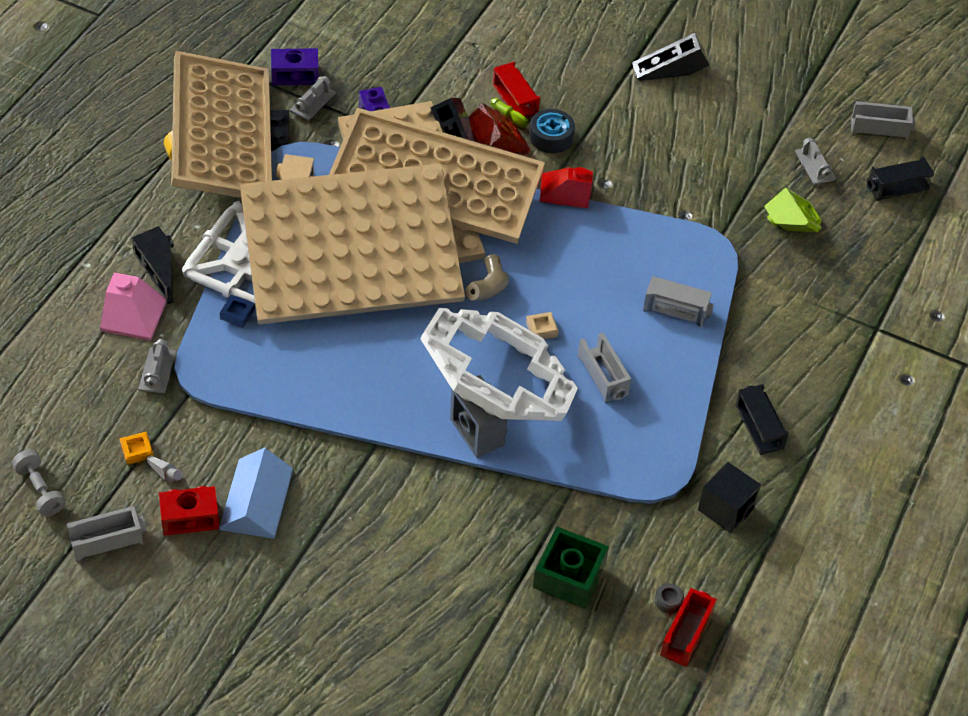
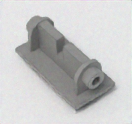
M325 76L319 77L316 83L301 98L296 100V104L289 111L310 121L336 94V91L329 89L330 80Z
M810 137L806 138L803 141V148L795 150V153L813 184L835 181L836 177L832 172V167L824 159L817 147L816 140Z
M158 339L153 344V347L149 349L139 391L165 394L176 350H169L165 340Z

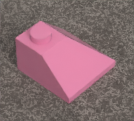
M114 273L106 290L100 329L102 332L151 341L167 300L141 278Z

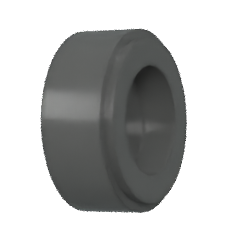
M671 583L661 585L655 594L656 606L666 613L677 612L684 600V593L681 588Z

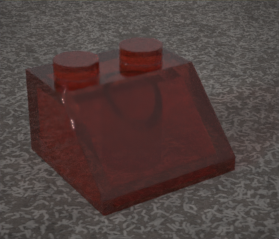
M483 103L469 116L475 142L518 155H524L530 151V148L510 117Z

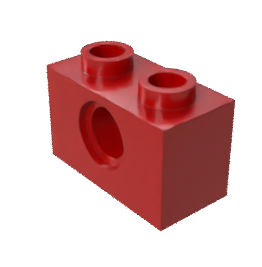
M199 486L192 489H172L166 492H159L163 536L219 529L215 486Z

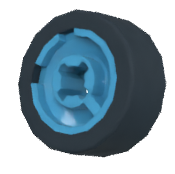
M558 109L541 110L531 119L529 139L532 145L545 153H559L567 150L574 140V120L566 112Z

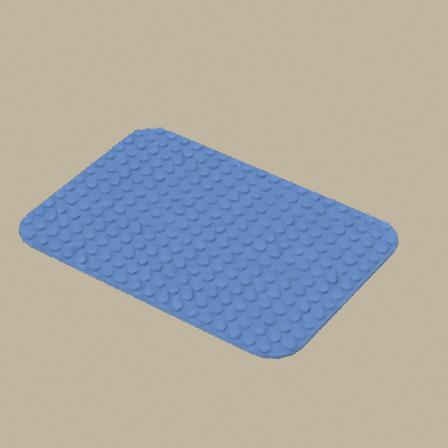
M297 142L283 145L271 152L272 181L280 180V178L276 177L277 166L279 163L282 164L285 154L314 158V176L329 175L340 147L312 142ZM536 189L518 244L478 233L485 251V258L492 254L499 256L502 270L509 275L507 287L499 294L485 301H471L466 296L465 290L471 282L483 280L488 275L484 259L459 263L465 294L463 302L259 325L255 307L253 314L243 328L220 320L219 313L228 298L222 296L221 292L205 287L177 351L174 367L180 387L192 399L210 407L624 501L644 504L656 503L673 498L686 488L696 468L738 271L737 253L731 242L716 229L697 222L589 200L588 208L539 202L540 189ZM235 218L226 239L233 243L242 233L237 218ZM221 250L217 260L222 259L227 252ZM227 271L215 272L210 275L211 278L225 284L231 282L235 276ZM652 276L712 292L710 303H713L714 307L710 319L705 318L703 326L700 327L699 323L652 310L643 311L645 295ZM245 279L238 289L254 295L253 283ZM448 308L453 313H459L461 309L475 310L480 315H488L489 312H499L528 329L526 316L552 312L558 329V337L544 339L548 344L546 350L550 356L557 357L565 369L563 373L565 378L573 381L578 388L563 420L507 419L505 446L476 458L450 420L452 388L420 339L438 309ZM457 330L449 343L450 346L472 358L466 368L467 372L474 376L481 375L486 383H490L493 387L512 398L519 386L543 398L550 382L537 378L531 371L527 370L533 357L520 353L514 346L496 339L488 331L483 340L479 342L468 338L462 331ZM604 333L631 377L629 395L620 400H612L606 403L582 360L577 357L579 341L585 339L589 349L597 347L598 334ZM596 360L609 383L613 382L601 360Z

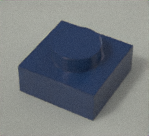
M231 295L219 313L220 320L244 328L255 310V303Z

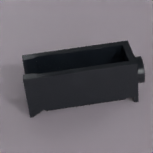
M924 156L918 161L915 160L877 169L872 167L867 179V188L873 193L877 201L929 190L930 186L925 177H933L934 172Z
M764 384L747 386L740 389L735 404L759 455L785 449L789 435L784 430L766 391L763 392Z

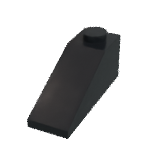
M695 33L632 62L638 81L687 76L710 66L705 50Z
M449 98L430 107L443 133L474 141L470 120L461 98Z
M157 226L131 237L133 253L162 296L166 298L167 303L171 304L173 303V259L171 248L174 247L170 235L164 234L161 228Z

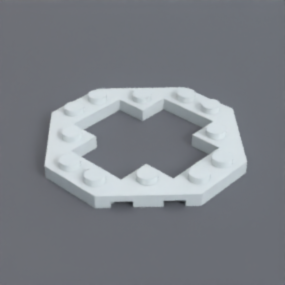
M439 308L420 338L452 390L458 393L464 400L477 404L488 414L496 415L501 419L562 421L578 389L573 381L566 379L563 375L565 369L557 357L549 355L546 350L548 344L542 337L499 312H489L488 315H480L475 310L461 309L459 313H453L448 308ZM460 330L468 338L479 342L483 340L488 331L496 339L514 346L520 353L533 357L527 370L531 371L537 378L550 382L543 398L538 397L521 386L518 387L512 398L467 372L466 368L472 358L449 345L456 331Z

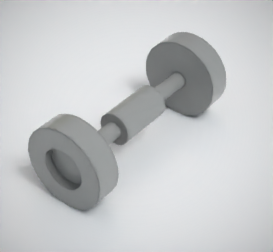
M34 449L21 451L13 458L12 466L18 474L30 473L29 478L36 491L42 493L43 496L36 502L37 510L40 515L45 517L58 513L63 509L66 501L59 491L47 492L48 487L39 472H35V469L41 463L38 452Z

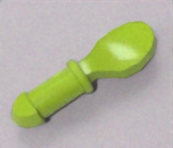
M499 98L491 100V107L497 109L506 117L511 116L514 124L518 127L525 128L529 125L528 119L519 112L514 111L512 106L501 102Z

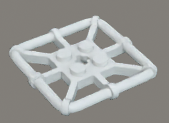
M236 201L225 210L211 230H207L204 233L203 240L182 267L184 277L221 292L222 296L228 299L231 295L255 303L254 295L238 289L245 279L252 282L243 207L240 201ZM234 215L242 232L235 243L218 237ZM210 246L227 252L220 260L197 265ZM227 271L235 276L231 282L225 284L206 276V274Z

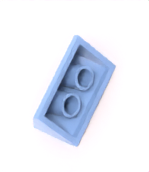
M266 448L240 458L219 529L275 539L293 468Z

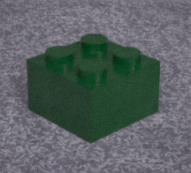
M556 526L535 569L533 588L586 609L606 566L609 546Z

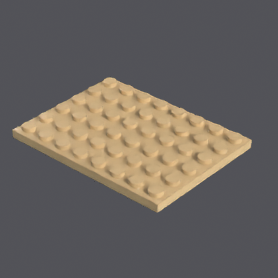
M441 163L240 184L258 325L463 302L465 300Z

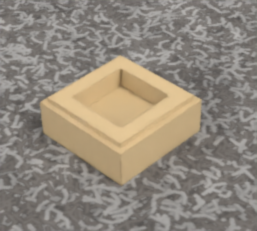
M552 312L526 316V324L531 332L543 339L558 337V329Z

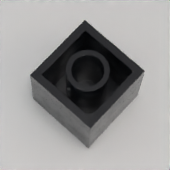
M727 462L703 487L698 511L732 533L754 510L761 484Z

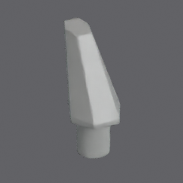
M151 455L147 457L148 464L163 480L172 483L175 480L179 481L182 479V471L172 464Z

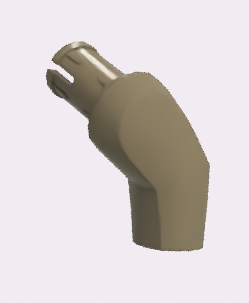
M496 254L489 255L484 259L488 275L483 280L471 282L466 288L465 294L471 301H485L499 294L507 287L509 275L502 270L500 257Z

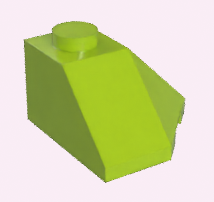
M784 188L764 206L769 213L767 216L768 220L775 227L780 226L787 231L819 232L821 230L820 223L822 219L811 202L788 188Z

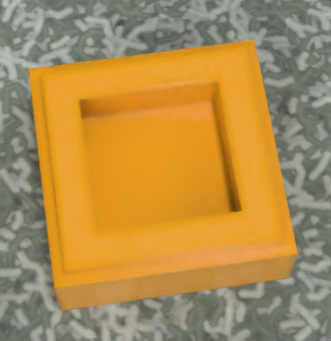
M147 432L120 438V444L127 465L145 461L150 455L153 456Z

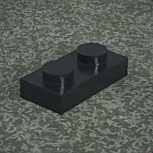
M270 110L271 151L283 145H288L289 110Z

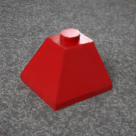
M568 167L542 173L539 202L588 208L593 171L583 167Z

